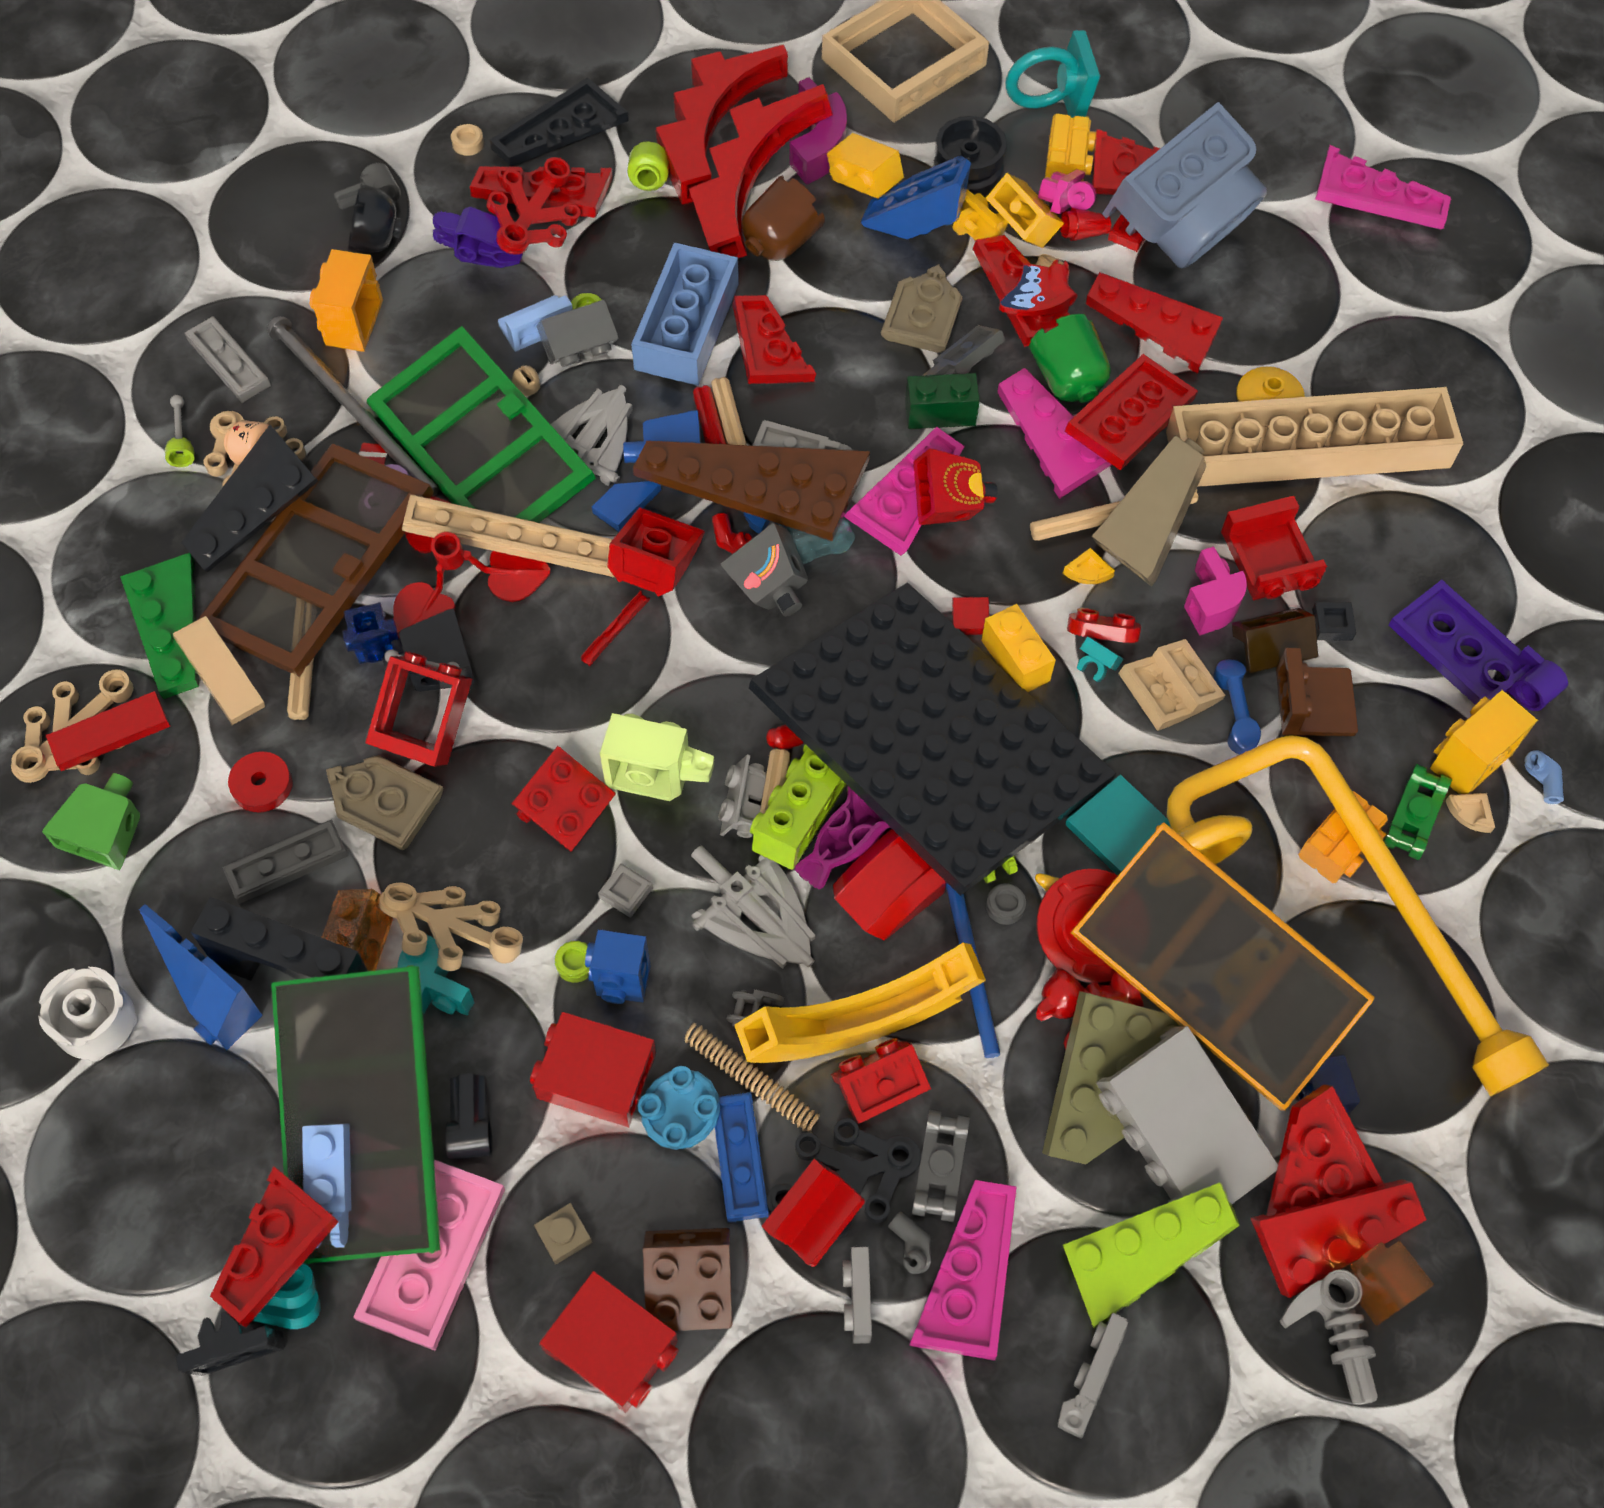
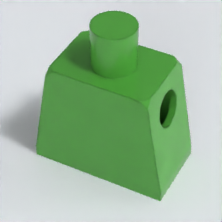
M112 773L104 789L86 783L79 785L44 827L42 832L57 849L120 870L140 819L139 811L132 801L126 798L133 786V782L123 775Z

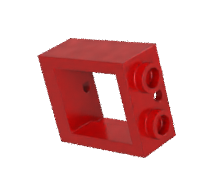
M405 651L404 656H390L365 744L433 767L447 765L472 678L460 675L462 669L450 664L440 663L439 667L426 664L427 657L417 653ZM409 671L452 685L435 744L392 730Z

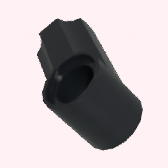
M466 1073L450 1078V1122L446 1124V1150L449 1160L492 1155V1128L490 1119L487 1116L488 1099L485 1075Z

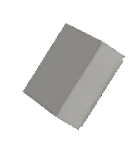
M621 863L598 892L601 900L631 918L652 891L653 883Z

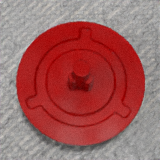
M1082 869L1061 877L1047 890L1041 900L1037 913V935L1046 957L1057 969L1066 970L1081 982H1108L1115 973L1114 969L1070 933L1118 876L1105 870ZM1131 886L1094 931L1136 965L1144 954L1148 943L1149 918L1144 902L1137 891Z

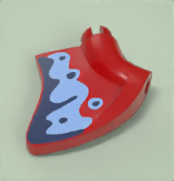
M1056 259L1049 267L1023 263L1020 280L1002 298L999 310L1015 315L1038 316L1058 313L1069 308L1077 299V294L1068 284L1069 264L1067 261L1064 260L1062 265L1058 264L1059 259Z

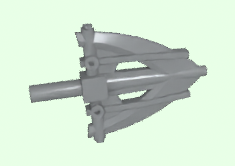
M619 385L615 390L603 394L600 389H597L589 400L575 406L550 424L592 470L594 475L600 476V481L607 486L611 482L618 483L620 480V476L616 472L624 452L623 442H626L628 417L633 410L632 404L626 403L624 393L627 389L622 385ZM587 422L582 431L574 440L572 435L575 433V431L578 429L580 425ZM607 428L608 436L600 448H594ZM544 439L530 449L535 452H542L543 450L549 452L550 459L554 461L560 459L561 466L541 496L572 473V470Z
M702 845L694 850L691 857L721 885L720 894L722 895L721 897L714 895L710 900L712 905L707 910L700 909L691 915L695 919L692 926L696 931L705 928L739 949L773 960L782 969L787 965V962L804 964L808 968L815 962L811 957L810 943L815 939L816 935L807 926L798 896L778 863L760 855L758 858L759 863L756 866L751 867L748 865L745 868V876H742L738 871L732 875ZM769 896L779 907L781 919L760 897ZM741 914H745L763 932L752 931L740 920Z

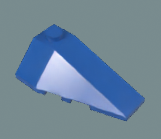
M144 904L139 911L189 1013L198 1023L193 1030L210 1046L217 1041L223 1048L228 1050L263 1015L240 984L208 956L205 958L188 939L182 942L183 938Z

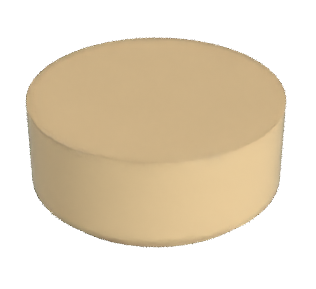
M463 124L456 127L451 133L453 149L460 155L470 156L477 154L484 146L482 131L475 125Z

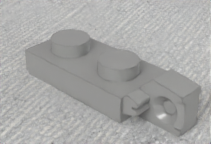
M1112 1313L1108 1325L1103 1322L1099 1323L1091 1342V1347L1098 1350L1091 1365L1083 1362L1074 1387L1081 1391L1076 1398L1063 1402L1058 1428L1083 1438L1128 1326L1127 1319Z

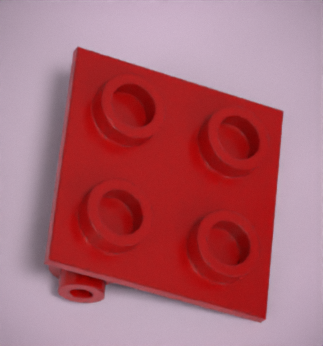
M557 746L511 804L519 809L516 813L519 819L525 823H529L532 820L571 852L616 793L561 747Z

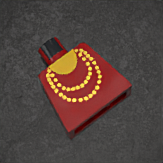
M929 448L913 461L919 525L969 520L983 510L984 503H994L997 498V485L994 482L982 481L981 465L976 460Z

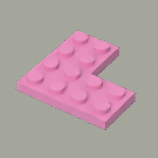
M350 1129V1154L404 1149ZM434 1160L441 1250L435 1253L426 1252L381 1257L354 1315V1318L361 1323L434 1351L442 1337L505 1191L502 1184ZM418 1165L351 1172V1211H348L349 1223L386 1237L423 1234ZM386 1246L383 1252L393 1251V1249Z

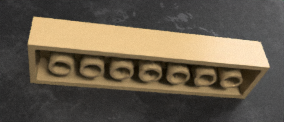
M1447 387L1173 406L1166 430L1168 443L1176 435L1184 442L1187 438L1193 440L1204 450L1202 455L1207 466L1198 487L1446 469L1452 467L1464 444Z

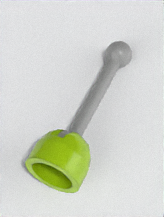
M174 395L170 399V404L174 408L175 437L166 444L165 460L171 466L186 467L194 461V448L188 439L182 437L181 408L184 405V399L180 395Z

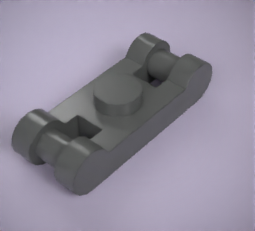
M929 1109L912 1215L924 1217L925 1213L940 1215L943 1221H954L970 1117L957 1115V1119L941 1116V1111ZM938 1132L954 1135L953 1144L936 1143ZM929 1187L945 1190L944 1199L928 1196Z

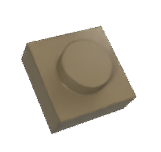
M571 1203L534 1224L555 1265L592 1243L589 1234Z

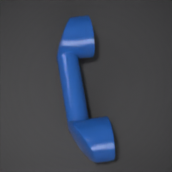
M1226 659L1217 664L1213 678L1220 688L1229 690L1236 722L1230 731L1227 742L1230 749L1240 755L1257 747L1261 731L1258 723L1249 714L1242 683L1246 667L1239 661Z

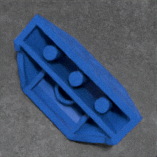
M958 156L909 177L892 187L880 198L874 197L871 199L860 223L864 227L907 240L918 235H926L933 229L943 225L949 226L959 218L961 207L966 198L971 163L967 158Z

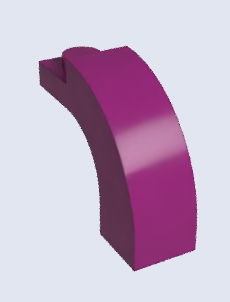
M810 77L799 81L798 93L814 88L817 85ZM838 92L828 95L833 115L815 123L816 127L807 134L790 141L789 165L806 185L830 172L827 152L846 138L847 112Z

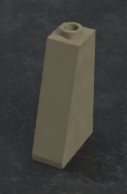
M1176 435L1092 536L1099 547L1151 587L1157 581L1207 466L1202 455L1204 450L1193 440L1187 438L1184 442Z

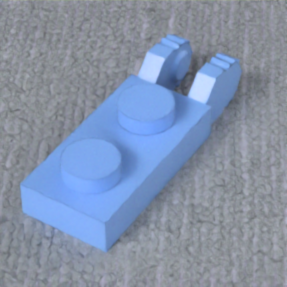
M350 1123L302 1126L303 1191L325 1210L332 1213L339 1221L330 1231V1241L332 1242L331 1245L335 1247H345L349 1238L348 1211H351Z

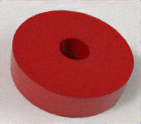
M254 752L242 757L234 764L228 777V787L236 803L247 811L257 813L267 812L280 806L288 798L293 783L292 775L284 760L270 752ZM266 779L262 785H255L257 780Z

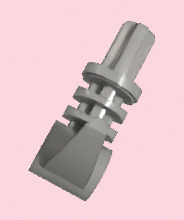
M1335 1270L1300 1293L1286 1308L1280 1323L1286 1329L1307 1314L1314 1311L1319 1312L1324 1318L1326 1329L1334 1331V1336L1329 1338V1342L1331 1345H1337L1339 1351L1331 1355L1332 1363L1342 1364L1352 1402L1357 1405L1372 1403L1377 1400L1378 1395L1368 1359L1375 1357L1376 1352L1374 1347L1364 1345L1363 1339L1369 1336L1367 1330H1362L1359 1327V1324L1365 1321L1364 1316L1356 1314L1354 1309L1361 1300L1362 1287L1357 1277L1346 1270ZM1329 1285H1336L1343 1290L1346 1297L1345 1303H1338L1332 1299L1329 1294Z

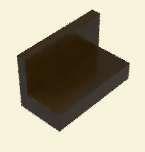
M1301 608L1232 623L1233 637L1245 643L1247 671L1250 673L1277 667L1286 648H1301L1302 661L1319 657L1315 615Z

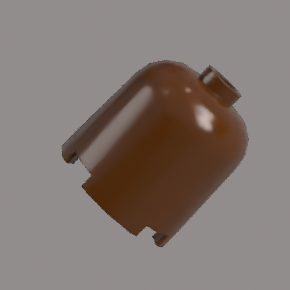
M780 175L745 212L741 223L742 231L746 239L745 245L753 255H760L771 261H782L795 252L825 224L824 213L817 214L812 205L816 199L804 185L794 178L787 182L784 180V176Z

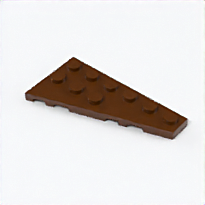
M646 441L633 466V474L636 477L833 541L870 460V451Z

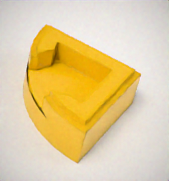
M1091 548L1066 565L1063 574L1071 580L1083 584L1106 582L1113 578L1115 570Z

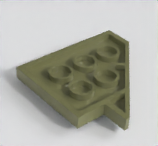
M1079 991L1042 1153L1064 1160L1087 1164L1124 1138L1122 1134L1124 1126L1117 1115H1112L1102 1104L1099 1098L1101 1090L1096 1082L1104 1077H1111L1162 1041L1160 1036L1169 1029L1181 1026L1166 1013Z

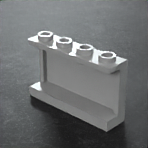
M1173 1027L1160 1036L1162 1041L1111 1077H1104L1097 1081L1096 1084L1101 1090L1099 1098L1108 1112L1112 1115L1116 1114L1124 1126L1122 1134L1125 1140L1134 1150L1141 1152L1148 1163L1145 1165L1146 1172L1156 1185L1164 1188L1171 1199L1168 1203L1221 1182L1232 1205L1276 1172L1278 1164L1189 1027Z

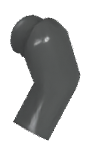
M901 1211L892 1220L888 1228L905 1241L903 1258L905 1269L912 1274L924 1273L932 1261L931 1238L926 1231Z

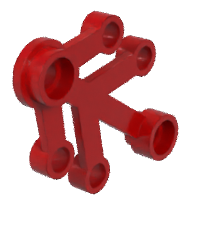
M558 157L546 160L542 171L544 180L529 202L521 184V174L515 170L504 172L501 187L511 194L519 218L516 222H513L507 208L508 198L500 191L491 192L486 204L487 209L491 213L496 214L501 226L497 232L496 241L503 251L518 255L524 253L528 249L529 244L547 242L548 245L555 248L561 247L564 244L567 232L561 225L553 224L548 229H528L531 224L561 221L567 226H573L578 222L580 209L573 203H565L559 207L542 208L554 188H559L567 182L570 167L566 161ZM493 201H498L501 205L495 204ZM552 234H556V235H558L560 238H556V237H554Z

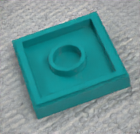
M1121 774L1071 815L1065 824L1116 875L1121 873L1156 831L1158 825L1164 822L1171 828L1168 819Z

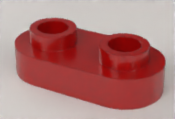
M1078 608L1077 613L1069 614L1067 631L1083 637L1088 636L1109 641L1136 643L1139 641L1141 625L1135 622L1136 618L1132 615L1116 613L1113 617L1100 616L1099 612L1093 609Z

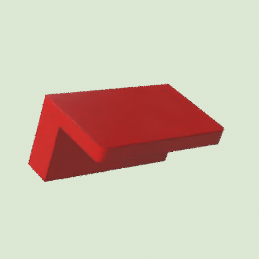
M814 1159L763 1223L762 1227L770 1236L788 1245L806 1264L815 1267L863 1206L865 1199L835 1171Z

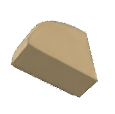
M1487 793L1448 796L1446 799L1448 809L1461 824L1478 832L1491 833L1494 830L1495 824Z

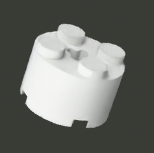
M88 966L89 969L75 970L72 968L65 970L55 976L41 993L39 1001L41 1004L40 1025L45 1033L69 1055L95 1062L102 1060L127 1040L136 1025L138 1018L133 1002L119 983L101 968Z

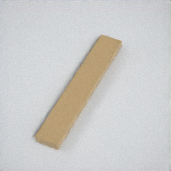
M410 494L402 531L432 538L442 532H451L464 545L614 577L607 567L609 545L613 539Z

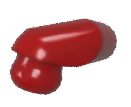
M718 513L712 517L718 547L734 554L752 540L751 535L748 533L744 535L743 532L737 534L732 532L728 514Z
M786 725L771 728L766 735L768 745L780 750L797 747L804 743Z

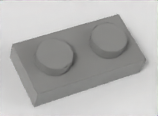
M851 1247L850 1260L842 1261L843 1287H851L852 1304H844V1331H852L853 1343H870L872 1326L869 1247Z

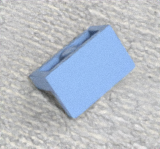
M554 295L500 318L498 324L516 352L541 341L536 327L537 324L543 319L573 310L572 303L566 295L560 298Z

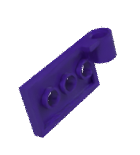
M1440 580L1394 616L1388 625L1475 705L1483 697L1486 696L1491 700L1503 690L1505 693L1511 694L1525 708L1532 711H1540L1568 687L1567 676L1557 664L1542 658L1529 645L1521 651L1443 580ZM1442 621L1446 623L1450 628V632L1437 630L1433 622ZM1460 646L1474 648L1478 656L1469 657L1461 651ZM1496 670L1504 676L1505 681L1498 682L1493 680L1489 676L1488 671Z

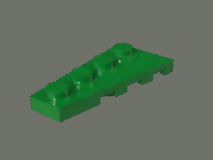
M190 553L120 576L158 691L163 699L199 687L198 673L173 636L174 632L197 621L194 613V598H196L195 584L193 582V571H195L194 559Z

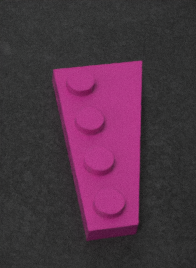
M1026 368L999 383L997 393L1015 424L1020 425L1023 430L1026 443L1030 450L1034 449L1040 460V467L1045 476H1049L1052 480L1054 491L1059 499L1112 465L1064 432L1073 416Z

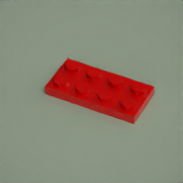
M1142 354L1068 422L1064 432L1117 469L1122 470L1168 426L1173 406L1190 405L1194 401L1198 390Z

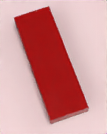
M153 691L47 734L46 738L57 767L60 771H64L170 727L158 695Z

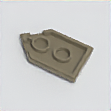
M940 265L927 269V273L916 278L908 277L898 282L881 330V335L887 341L937 353L946 350L962 302V295L946 279V273Z
M379 755L363 759L364 762L343 768L340 765L326 769L337 817L401 850L409 847L441 799L443 793V786Z

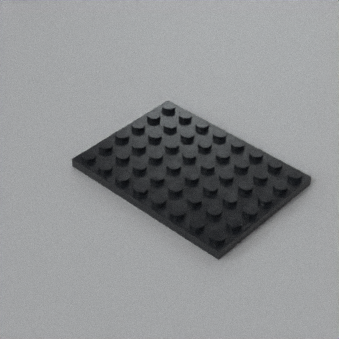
M908 582L753 677L749 684V689L960 896L1110 784L1116 775V772L1024 688L1022 689L1017 685L1010 675L963 632L956 629L952 622Z

